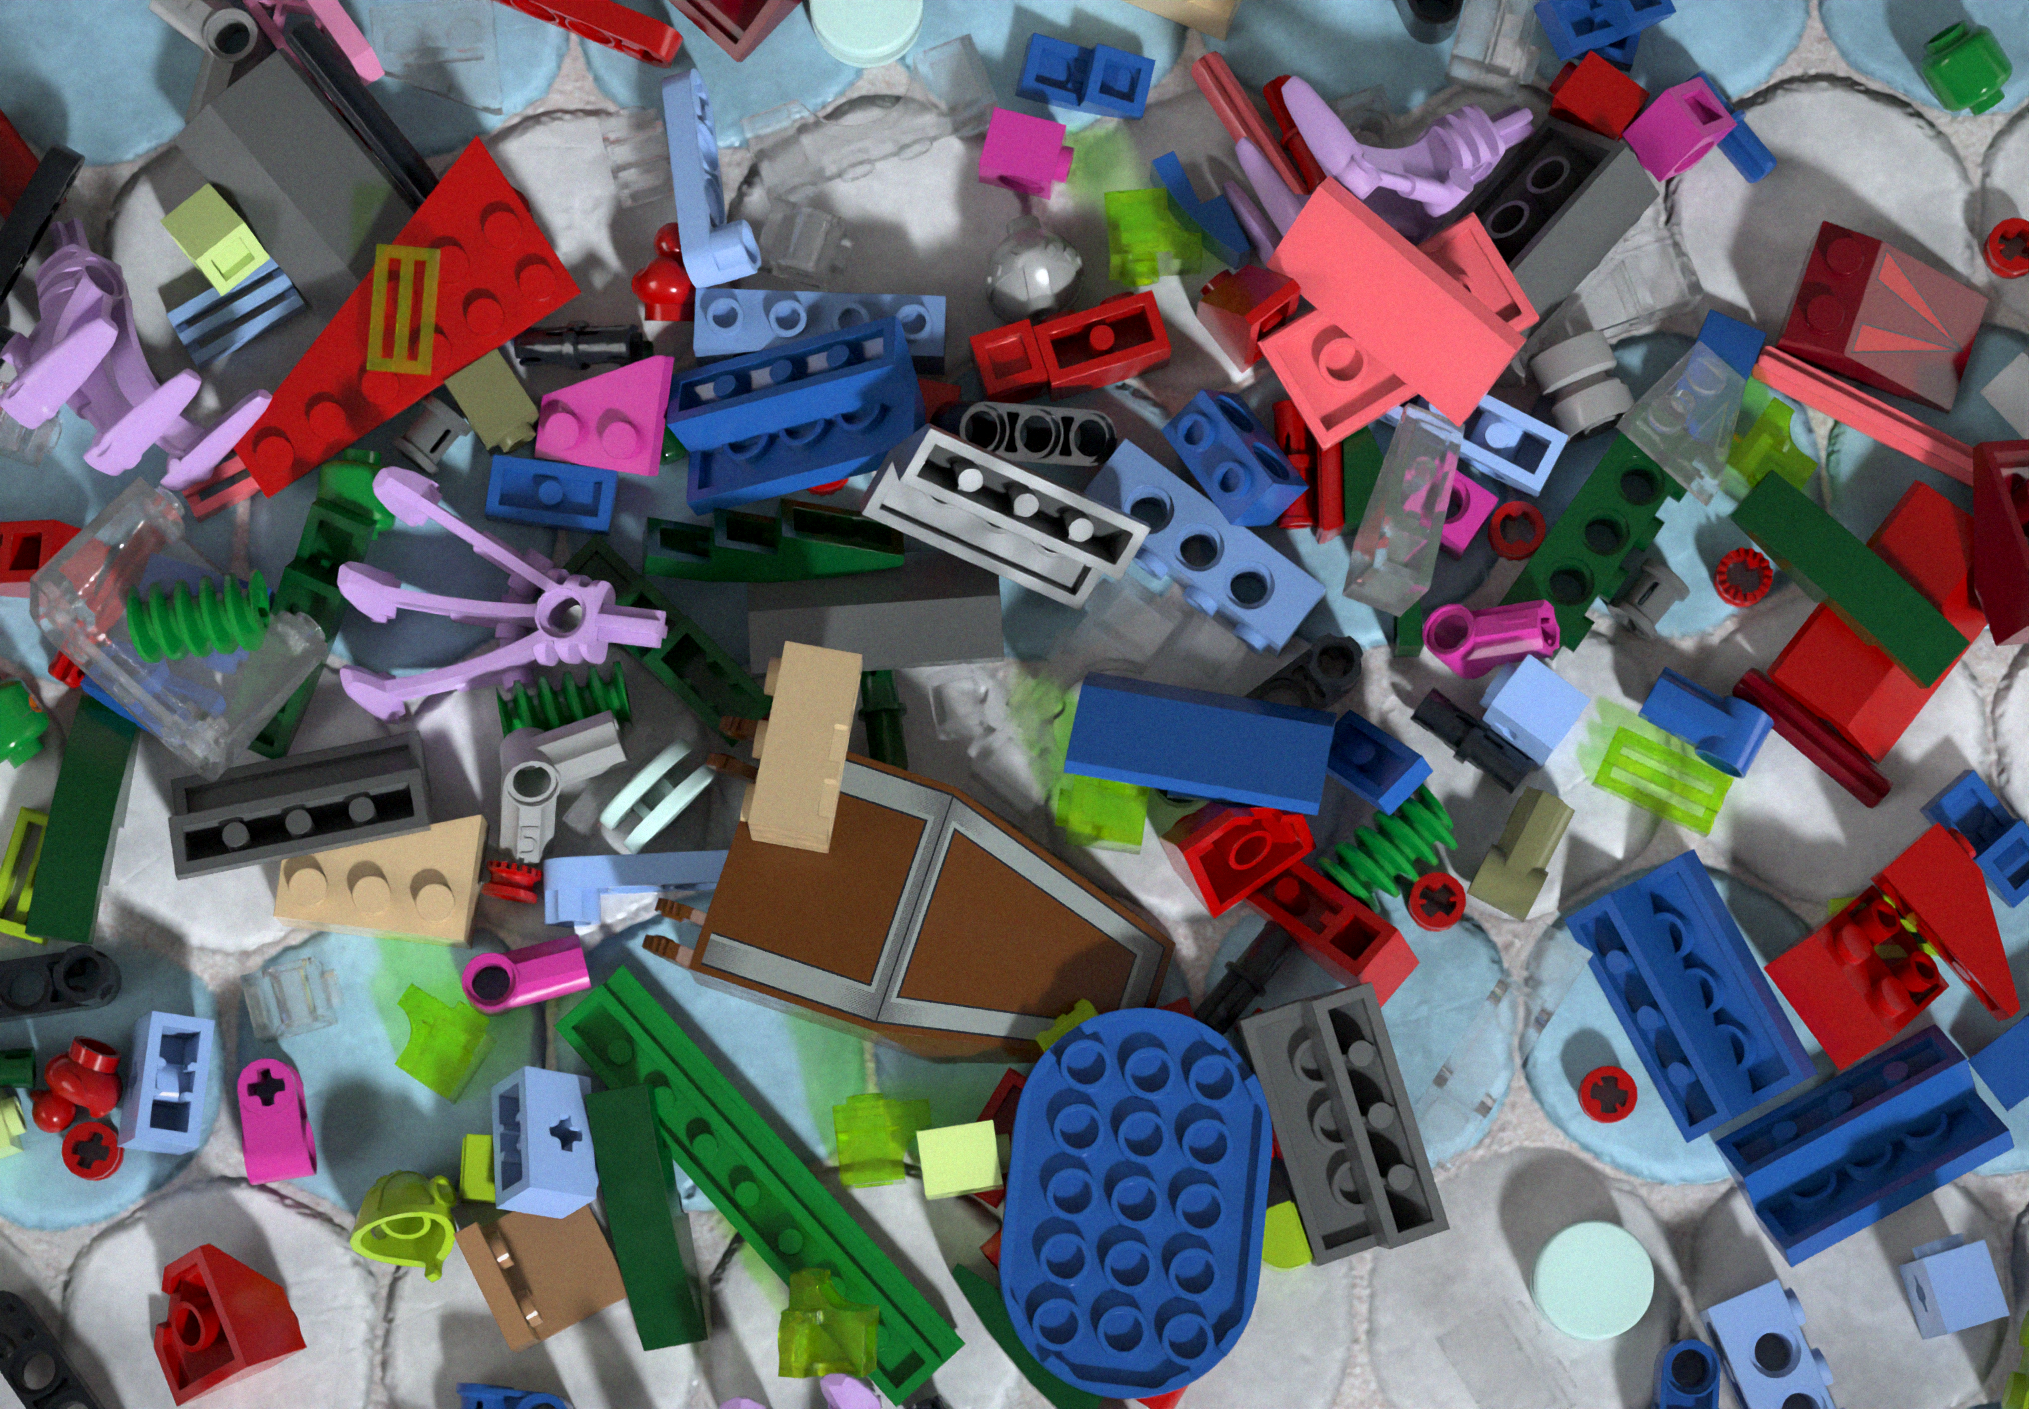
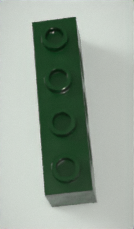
M1638 407L1497 606L1545 599L1554 607L1555 618L1560 628L1559 648L1555 649L1553 656L1548 658L1551 661L1555 659L1563 646L1571 652H1575L1595 623L1585 616L1598 596L1608 603L1611 601L1630 573V571L1621 566L1624 559L1633 547H1636L1643 553L1647 550L1665 524L1662 519L1656 516L1668 497L1680 503L1700 474L1691 464L1701 448L1641 407ZM1630 475L1643 478L1650 486L1651 497L1643 501L1629 498L1621 488V479ZM1592 525H1603L1609 528L1615 535L1616 547L1608 551L1595 549L1587 541L1585 529ZM1560 574L1573 577L1581 587V597L1573 601L1559 599L1551 590L1550 578Z

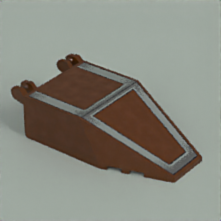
M723 716L718 729L732 739L754 744L758 721L734 716ZM849 751L846 754L828 853L752 840L748 822L739 821L707 913L669 899L658 898L655 911L664 918L702 928L695 949H690L675 943L670 938L657 934L654 936L646 934L642 944L643 949L689 971L695 983L933 1064L1037 1063L1045 1052L1035 1040V1037L1041 1031H1048L1054 1027L1055 1023L1053 1021L1062 1014L1067 1016L1075 1010L1073 1005L1082 998L1088 1000L1099 1015L1131 1008L1154 1009L1176 946L1175 942L1019 826L957 787ZM710 752L706 762L707 767L717 772L756 784L759 766L756 768L725 753L717 754Z

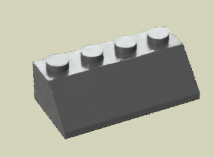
M1549 116L1536 130L1535 135L1523 144L1453 222H1457L1474 211L1540 318L1537 323L1519 333L1527 340L1513 359L1519 355L1525 344L1543 324L1560 309L1562 303L1587 275L1598 267L1605 255L1640 220L1642 214L1660 195L1627 145L1553 116Z

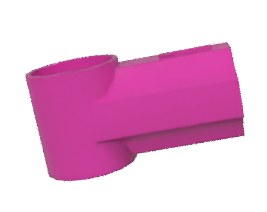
M1543 599L1473 611L1460 604H1446L1430 614L1424 624L1422 635L1427 649L1452 672L1463 679H1477L1486 675L1496 665H1503L1507 662H1523L1528 654L1536 659L1552 657L1554 650L1559 648L1560 628L1555 618L1554 607L1547 600ZM1463 638H1465L1464 641L1458 646V644L1460 643V641H1461Z
M578 934L500 954L483 953L474 957L466 965L462 975V988L470 1006L478 1013L488 1017L502 1016L514 1008L592 989ZM493 969L503 971L510 978L508 991L503 997L488 1001L480 998L475 993L476 980L483 972Z

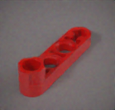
M492 0L659 68L667 69L671 67L684 39L678 31L669 25L610 0Z

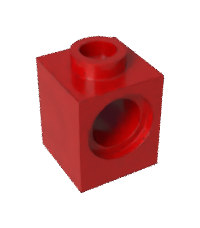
M1591 50L1579 66L1569 61L1556 76L1548 89L1555 96L1547 116L1556 117L1620 142L1624 137L1622 134L1642 114L1651 93Z
M1029 318L969 337L970 359L984 401L1019 404L1048 395V374Z

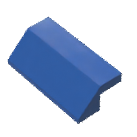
M893 315L673 374L666 425L689 452L686 503L697 516L712 513L714 507L729 509L877 471L889 450L925 426L926 407L902 324L897 316Z
M1088 671L1080 690L1065 759L1064 773L1318 816L1337 713Z
M1694 849L1675 857L1639 880L1604 895L1564 919L1686 1143L1695 1140L1818 1074Z
M1936 1024L1715 1141L1718 1153L1759 1227L1791 1268L2014 1148L2010 1130L1977 1094L1967 1058Z

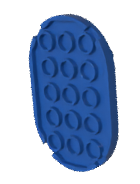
M1153 1008L1122 1009L1093 1017L1079 1024L1057 1040L1039 1059L1023 1086L1016 1106L998 1263L999 1286L1003 1305L1016 1335L1039 1364L1063 1382L1097 1396L1114 1399L1150 1398L1167 1394L1198 1380L1227 1356L1236 1345L1248 1324L1257 1298L1272 1158L1273 1134L1268 1103L1255 1073L1252 1074L1244 1060L1229 1045L1230 1042L1209 1026L1176 1012Z

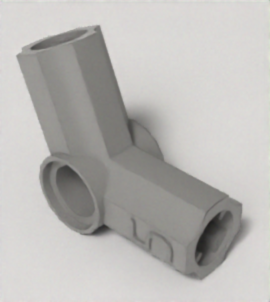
M151 0L148 5V9L204 51L184 121L187 125L211 100L270 56L271 46L265 33L248 13L235 8L226 0ZM238 32L250 33L249 42L241 52L236 54H226L224 52L225 44L233 34Z
M611 710L547 732L533 727L519 728L504 738L499 749L502 770L497 843L499 854L512 858L516 863H539L541 858L553 854L556 798L559 795L560 788L630 764L622 731ZM527 766H539L533 770H521Z

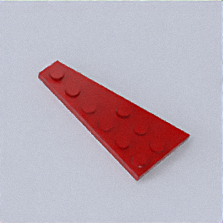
M478 135L471 141L274 392L266 411L233 447L267 499L272 498L342 452L345 448H348L445 384L444 381L492 350L500 348L582 294Z

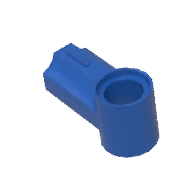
M1666 666L1637 715L1694 747L1695 754L1708 765L1727 775L1740 779L1745 778L1774 726L1773 719L1756 706L1733 696H1724L1722 698Z

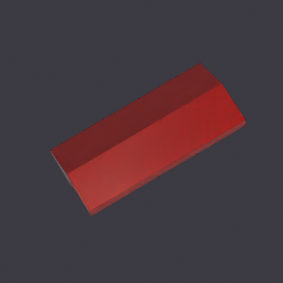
M1918 480L1913 482L1865 545L1919 592L1971 643L1930 688L1920 689L1876 645L1867 646L1824 602H1821L1766 671L1777 686L1811 714L1830 721L1857 752L1868 761L1878 765L1987 625L1975 591L1974 518L1930 486Z

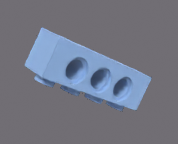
M1420 394L1378 418L1536 500L1569 437L1561 431L1488 394L1485 395L1470 417L1460 427L1455 425Z
M1775 1279L1698 1312L1740 1409H1782L1784 1401L1792 1394L1803 1397L1809 1403L1811 1409H1836L1826 1388L1827 1385L1833 1383L1831 1371L1819 1348L1816 1347L1809 1350L1799 1327L1806 1323L1805 1313L1792 1288L1789 1287L1783 1290L1779 1280ZM1763 1335L1776 1337L1784 1347L1785 1359L1782 1366L1776 1371L1766 1370L1756 1360L1755 1346Z

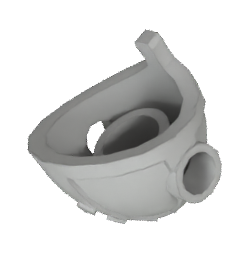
M1026 215L1010 220L1006 225L1008 237L996 247L985 272L986 297L994 314L1008 325L1029 318L1033 327L1040 325L1044 318L1061 311L1070 310L1076 304L1085 282L1083 260L1076 248L1062 235L1041 229L1037 216Z

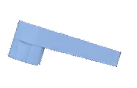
M695 68L665 77L662 81V95L681 252L688 276L696 288H709L755 274L757 269L761 267V255L759 246L754 239L752 228L744 219L727 223L713 108L706 83Z
M729 850L575 856L544 860V925L572 928L600 924L601 895L715 890Z

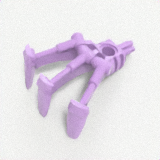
M1294 75L1281 88L1289 113L1326 176L1330 175L1414 246L1429 239L1435 230L1443 225L1444 218L1472 192L1474 186L1485 182L1504 155L1506 149L1533 137L1536 132L1530 124L1534 116L1527 107L1520 110L1516 104L1488 117L1480 107L1470 103L1441 118L1434 119L1411 146L1397 149L1376 148L1357 143L1337 115L1313 88L1298 76ZM1242 137L1235 146L1240 165L1282 235L1276 233L1247 194L1233 180L1223 184V191L1231 210L1266 270L1272 271L1266 266V263L1312 195L1295 194L1260 148L1249 137ZM1302 295L1299 297L1298 305L1303 303Z
M72 218L67 224L59 221L54 222L49 228L54 253L40 266L35 275L41 319L28 338L20 332L16 333L0 353V357L13 366L17 373V376L0 396V406L20 424L34 430L47 419L53 418L58 409L66 403L79 418L88 420L98 431L93 437L92 446L84 453L83 458L90 466L108 475L118 476L124 470L135 467L141 460L142 454L155 443L170 454L166 461L167 475L160 481L163 486L174 491H185L197 482L207 481L212 476L214 467L266 411L273 396L266 389H257L243 398L208 428L182 412L196 395L202 379L197 372L186 368L162 386L158 384L145 360L138 341L133 318L132 300L129 297L126 280L123 278L121 265L90 251L83 222L79 219Z
M396 466L381 469L372 483L373 493L389 512L411 527H416L417 524L424 526L428 518L473 545L475 553L511 575L506 584L511 586L508 594L501 596V602H490L400 589L401 581L394 579L395 574L384 572L371 565L348 561L340 566L337 577L340 593L356 609L370 617L372 622L388 625V619H395L397 607L450 616L452 622L496 629L494 638L500 640V646L488 654L441 669L397 678L396 675H388V672L375 673L363 667L344 665L339 673L346 694L366 711L373 714L376 721H383L384 724H400L399 717L406 713L403 704L405 700L455 689L459 693L499 684H503L506 693H512L513 681L519 679L525 689L528 690L536 685L532 672L534 667L540 665L555 666L561 660L565 663L580 664L586 659L590 663L601 664L606 659L609 642L661 648L662 639H666L668 626L665 625V611L615 605L616 593L609 582L603 580L592 581L585 575L573 574L570 576L569 572L565 569L553 568L556 564L555 562L531 547L523 554L489 531H478L438 505L443 496L439 493L440 485L415 471ZM539 589H543L545 592L541 595L537 604H532ZM580 605L582 608L580 623L572 631L563 633L561 622L565 612L573 606ZM528 627L539 629L527 636Z

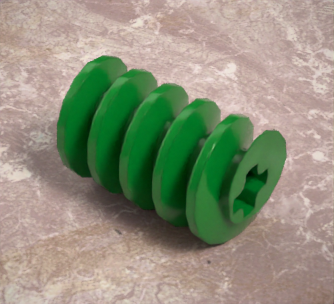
M258 569L251 570L248 589L241 588L237 575L234 572L226 573L223 592H217L214 582L209 575L202 576L199 582L198 595H192L186 579H177L173 598L167 597L161 582H152L149 591V601H143L138 588L133 585L129 590L127 598V623L132 643L138 655L144 662L154 664L159 663L165 654L170 660L179 661L186 658L189 652L195 657H208L213 653L214 648L224 655L233 654L239 645L244 651H258L264 643L266 632L270 626L269 597L261 571Z
M620 661L613 662L610 681L604 682L594 665L588 667L585 686H579L570 670L563 671L561 688L558 691H554L545 675L538 676L536 693L531 696L520 679L513 681L510 700H504L496 687L504 738L519 728L533 727L547 732L609 710L615 715L623 737L626 723L630 722L633 727L630 701Z
M1423 783L1413 792L1415 799L1409 797L1395 810L1396 816L1394 814L1388 816L1379 809L1372 814L1376 831L1362 824L1357 826L1353 830V837L1358 848L1343 840L1335 844L1334 853L1338 864L1324 856L1317 859L1320 869L1331 883L1376 914L1381 911L1375 896L1377 890L1380 889L1395 899L1401 895L1394 876L1399 873L1414 883L1420 879L1413 862L1417 857L1434 867L1439 863L1433 848L1434 843L1438 841L1453 851L1459 847L1452 831L1454 824L1448 813Z

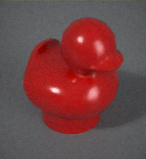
M678 222L667 223L659 228L654 237V250L658 257L652 260L647 267L639 269L633 275L631 280L632 292L637 295L640 301L645 303L644 321L694 322L696 287L691 282L683 262Z
M75 1036L69 1051L58 1053L46 1064L44 1079L50 1089L46 1091L37 1089L29 1093L30 1098L34 1101L31 1113L33 1122L37 1127L47 1133H60L66 1130L75 1120V1104L88 1108L91 1117L96 1119L109 1114L121 1100L123 1093L122 1079L116 1071L122 1058L121 1052L100 1040L86 1036Z

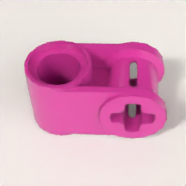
M261 1058L251 1062L242 1070L237 1083L243 1127V1157L250 1184L259 1185L316 1175V1147L312 1127L308 1120L304 1084L300 1074L292 1066L275 1059ZM269 1072L272 1078L284 1081L285 1090L275 1093V1104L271 1105L269 1099L257 1095V1087L267 1084V1073Z

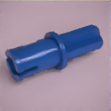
M1702 70L1696 73L1687 81L1701 76L1737 123L1717 144V147L1748 183L1753 184L1761 181L1776 167V158L1744 122L1743 119L1747 115L1743 109L1736 111L1708 78L1705 71Z

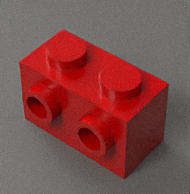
M1152 290L1135 294L1132 291L1119 293L1103 300L1100 306L1078 313L1075 310L1061 311L1044 318L1040 325L1033 326L1032 328L1048 374V395L1051 403L1169 366L1171 345Z

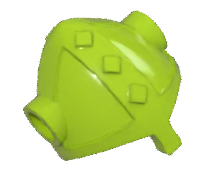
M401 1169L391 1172L389 1175L381 1176L376 1180V1184L366 1192L357 1213L349 1241L353 1251L366 1258L383 1263L425 1268V1278L432 1283L439 1280L442 1276L443 1262L450 1254L455 1242L453 1234L457 1232L455 1219L450 1210L457 1202L454 1186L442 1175L429 1179L420 1173L401 1171ZM371 1228H373L376 1238L372 1235Z

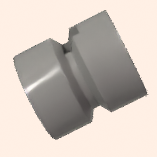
M1602 330L1586 332L1567 339L1543 351L1530 362V367L1543 396L1557 399V402L1551 409V413L1558 430L1569 436L1566 444L1581 442L1605 433L1629 420L1638 409L1625 381L1611 377V372L1617 365V361Z

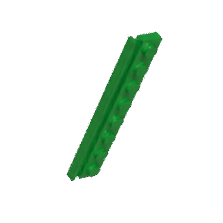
M623 964L606 982L600 984L554 1025L555 1029L610 1090L643 1083L654 1085L663 1148L671 1149L672 1158L896 1408L966 1345Z

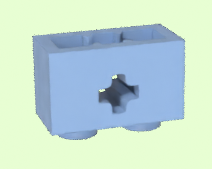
M1528 654L1518 669L1509 662L1504 665L1486 689V693L1479 704L1487 709L1482 719L1491 725L1490 730L1500 736L1502 740L1514 749L1535 761L1533 767L1539 771L1578 720L1591 699L1532 655Z
M151 1011L134 1021L117 1147L178 1156L198 1148L215 1020Z
M523 1066L491 1087L496 1208L563 1219L596 1199L599 1172L594 1158V1145L585 1099L586 1094H591L590 1077Z
M1958 1233L1912 1248L1916 1260L1898 1266L1923 1340L1950 1334L2010 1315L1985 1239L1966 1245L1963 1234Z

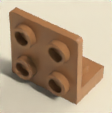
M589 1204L584 1205L563 1219L512 1211L485 1226L475 1222L453 1234L510 1350L518 1354L628 1297L620 1266Z

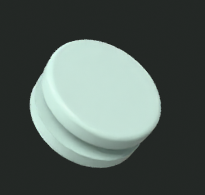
M809 0L811 23L819 43L835 59L854 67L873 68L897 60L913 46L923 23V0Z
M683 738L673 742L645 766L614 797L600 815V821L610 831L619 826L635 811L644 819L623 843L632 854H640L660 838L705 794L718 777V773L707 767L706 763L692 774L682 766L694 751V748Z
M1582 1220L1558 1230L1542 1244L1532 1263L1530 1289L1538 1312L1557 1332L1575 1340L1600 1341L1622 1334L1641 1319L1653 1295L1654 1272L1646 1249L1627 1229L1609 1221Z

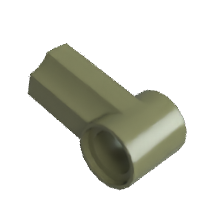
M1527 786L1511 812L1497 845L1492 843L1467 890V894L1524 922L1549 874L1545 869L1575 810L1558 797L1544 790H1537Z

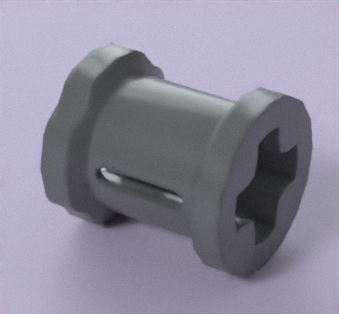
M429 394L423 401L425 410L403 437L396 435L390 444L412 464L434 478L439 472L437 466L439 460L459 436L467 437L472 431V427L447 405Z
M1647 558L1640 566L1641 576L1622 599L1613 598L1608 604L1607 609L1627 631L1640 639L1650 642L1657 634L1656 624L1675 601L1683 602L1690 594V590L1684 581L1668 567L1652 558Z

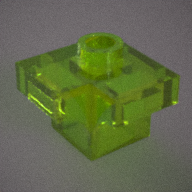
M1166 187L1104 192L1103 217L1109 280L1122 279L1125 286L1144 287L1158 283L1160 281L1159 277L1201 274L1203 261L1201 233L1186 231L1173 221L1168 211Z
M1774 396L1745 437L1734 431L1714 459V462L1723 469L1712 485L1739 503L1769 470H1774L1800 491L1819 464L1801 452L1791 438L1790 421L1795 410Z
M1074 774L1072 790L1060 788L1055 826L1067 827L1066 845L1140 855L1150 787Z
M411 983L397 1003L408 1016L411 1027L410 1038L394 1065L455 1105L497 1043L485 1030L491 1021L461 1000L457 1002L454 1008H451Z
M867 1093L846 1097V1104L832 1106L840 1181L843 1191L907 1184L904 1164L906 1150L911 1141L917 1136L916 1131L933 1129L929 1098L897 1102L896 1099L884 1100V1093Z
M805 1267L790 1274L789 1307L781 1311V1320L778 1328V1377L804 1379L807 1377L825 1376L831 1373H848L856 1378H863L875 1371L877 1365L879 1305L860 1304L845 1299L835 1289L831 1280L830 1269Z

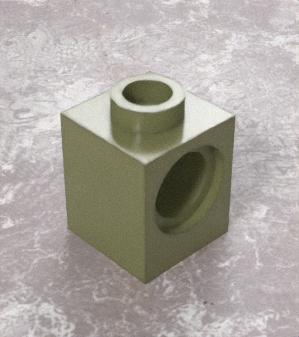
M497 348L444 381L452 399L490 457L501 450L505 454L515 452L528 444L536 436L534 429L539 425L540 415Z

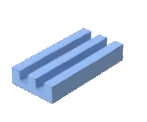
M270 255L269 260L224 296H221L212 287L166 314L199 371L307 310L288 276ZM271 276L275 278L273 281L267 283L266 285L260 287L259 289L253 291L252 293L225 307L224 309L199 322L198 324L192 326L191 328L187 326V324L212 311L213 309L219 307L220 305L226 303L227 301L233 299L234 297L240 295L241 293L247 291L248 289L266 280L267 278ZM284 293L286 301L206 347L200 348L197 343L199 340Z

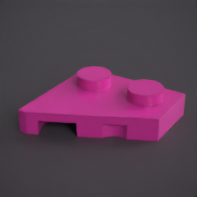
M655 355L543 395L534 457L645 476H658L674 357Z

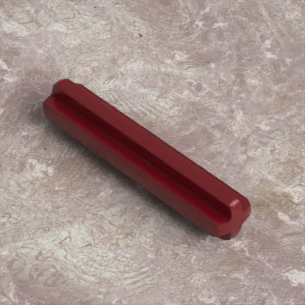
M1757 668L1747 670L1732 689L1733 697L1742 699L1769 715L1774 721V726L1772 727L1774 731L1867 808L1873 809L1878 806L1891 791L1893 782L1887 775Z

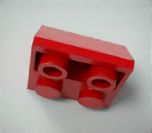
M1873 884L1790 944L1763 967L1840 1071L1891 1040L1949 987V984L1940 974L1935 961L1927 953L1920 950L1916 940L1900 921L1896 909L1889 902L1885 901ZM1861 902L1867 905L1863 909L1853 910ZM1900 945L1908 956L1904 958L1881 959L1874 950V947Z

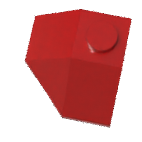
M1209 802L1196 812L1180 818L1170 830L1158 837L1174 871L1213 919L1317 848L1302 813L1246 803Z
M208 1243L198 1246L164 1267L161 1290L170 1295L167 1321L156 1325L153 1347L177 1407L269 1369L307 1348L300 1331L298 1318L291 1309L283 1287L214 1245Z

